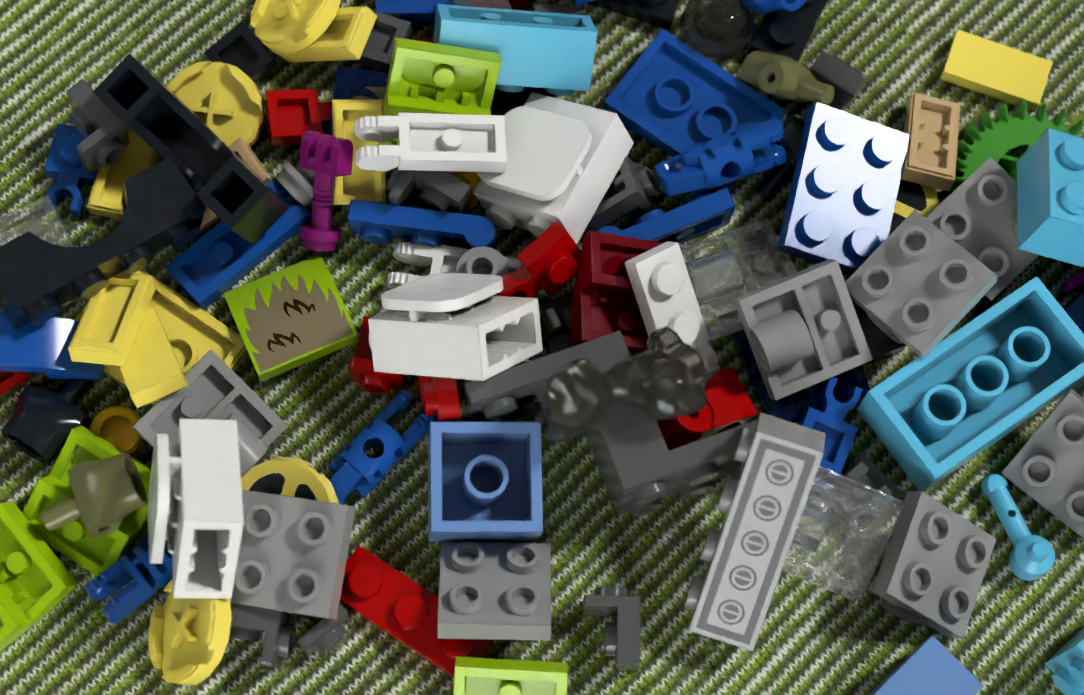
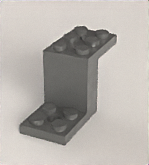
M621 330L508 368L485 381L473 380L464 384L465 417L467 422H516V418L534 412L537 417H544L562 410L566 406L565 401L572 400L617 516L631 511L633 517L649 514L663 506L662 499L681 493L683 499L699 496L713 488V481L730 475L733 480L737 481L743 463L734 460V456L744 427L754 430L757 420L668 450Z

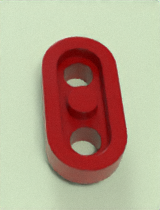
M416 375L419 397L423 399L425 415H435L437 422H461L456 379Z

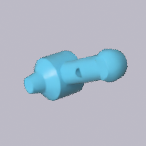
M997 473L989 474L983 478L981 490L983 495L988 497L1013 545L1008 559L1010 569L1015 576L1022 580H1038L1055 563L1054 549L1048 540L1041 536L1031 535L1007 489V480Z

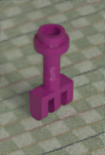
M308 130L302 135L299 167L314 171V199L312 201L311 223L300 226L299 236L304 239V248L333 251L335 250L336 242L340 241L342 236L341 227L332 225V200L334 198L335 176L351 175L353 144L348 139L336 138L335 136L321 134L312 130Z

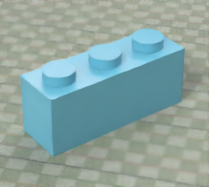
M437 4L433 43L499 53L501 66L495 87L498 90L521 92L524 90V87L544 88L546 92L553 95L569 96L573 95L575 90L590 91L598 31L588 15Z

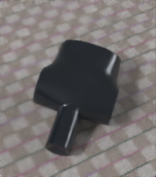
M67 379L57 392L37 382H31L19 395L13 414L1 430L2 435L30 457L43 464H48L55 453L63 448L73 428L82 425L88 429L91 418L75 404L95 380Z

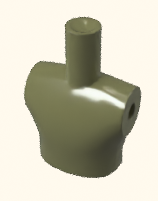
M753 51L746 56L740 70L742 82L781 99L807 103L813 101L829 105L834 98L835 90L833 86L820 82L817 75L795 59L784 55Z
M123 452L107 459L88 460L74 465L68 471L73 497L41 511V518L49 531H53L81 518L88 535L91 537L105 536L114 532L120 527L127 515L148 504L147 494L133 459L128 453Z

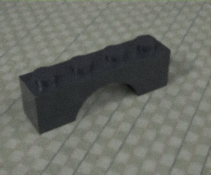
M130 53L93 91L126 126L141 137L164 159L171 157L187 182L196 191V195L232 231L252 245H255L290 208L153 72Z
M171 157L124 181L121 200L123 218L117 228L101 241L82 247H63L46 242L28 231L0 246V308L15 330L28 323H31L33 326L45 323L60 311V306L77 296L81 300L90 298L108 284V279L123 271H126L127 274L135 273L146 267L154 259V254L170 245L174 249L183 247L198 236L206 207Z

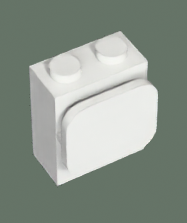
M532 92L524 106L516 107L504 115L508 161L505 172H477L481 179L473 193L486 210V218L502 229L512 230L513 227L528 230L538 238L557 221L577 244L634 142L617 113Z
M466 273L431 274L381 294L382 307L390 310L368 319L369 345L372 350L374 372L485 381L543 351L538 298L493 296L504 289L501 276Z
M179 418L177 442L173 447V457H169L168 434H155L148 495L149 563L162 564L165 540H167V550L172 554L173 598L231 599L244 525L237 420Z

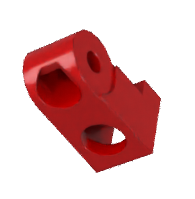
M733 367L716 372L695 392L680 390L654 412L668 450L743 425L758 414Z

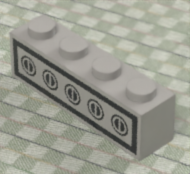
M761 412L754 430L744 427L734 456V460L743 463L737 481L730 478L726 479L717 506V510L726 513L721 529L718 530L710 527L700 559L709 562L704 579L693 576L684 607L693 610L689 631L753 652L824 454L825 433Z

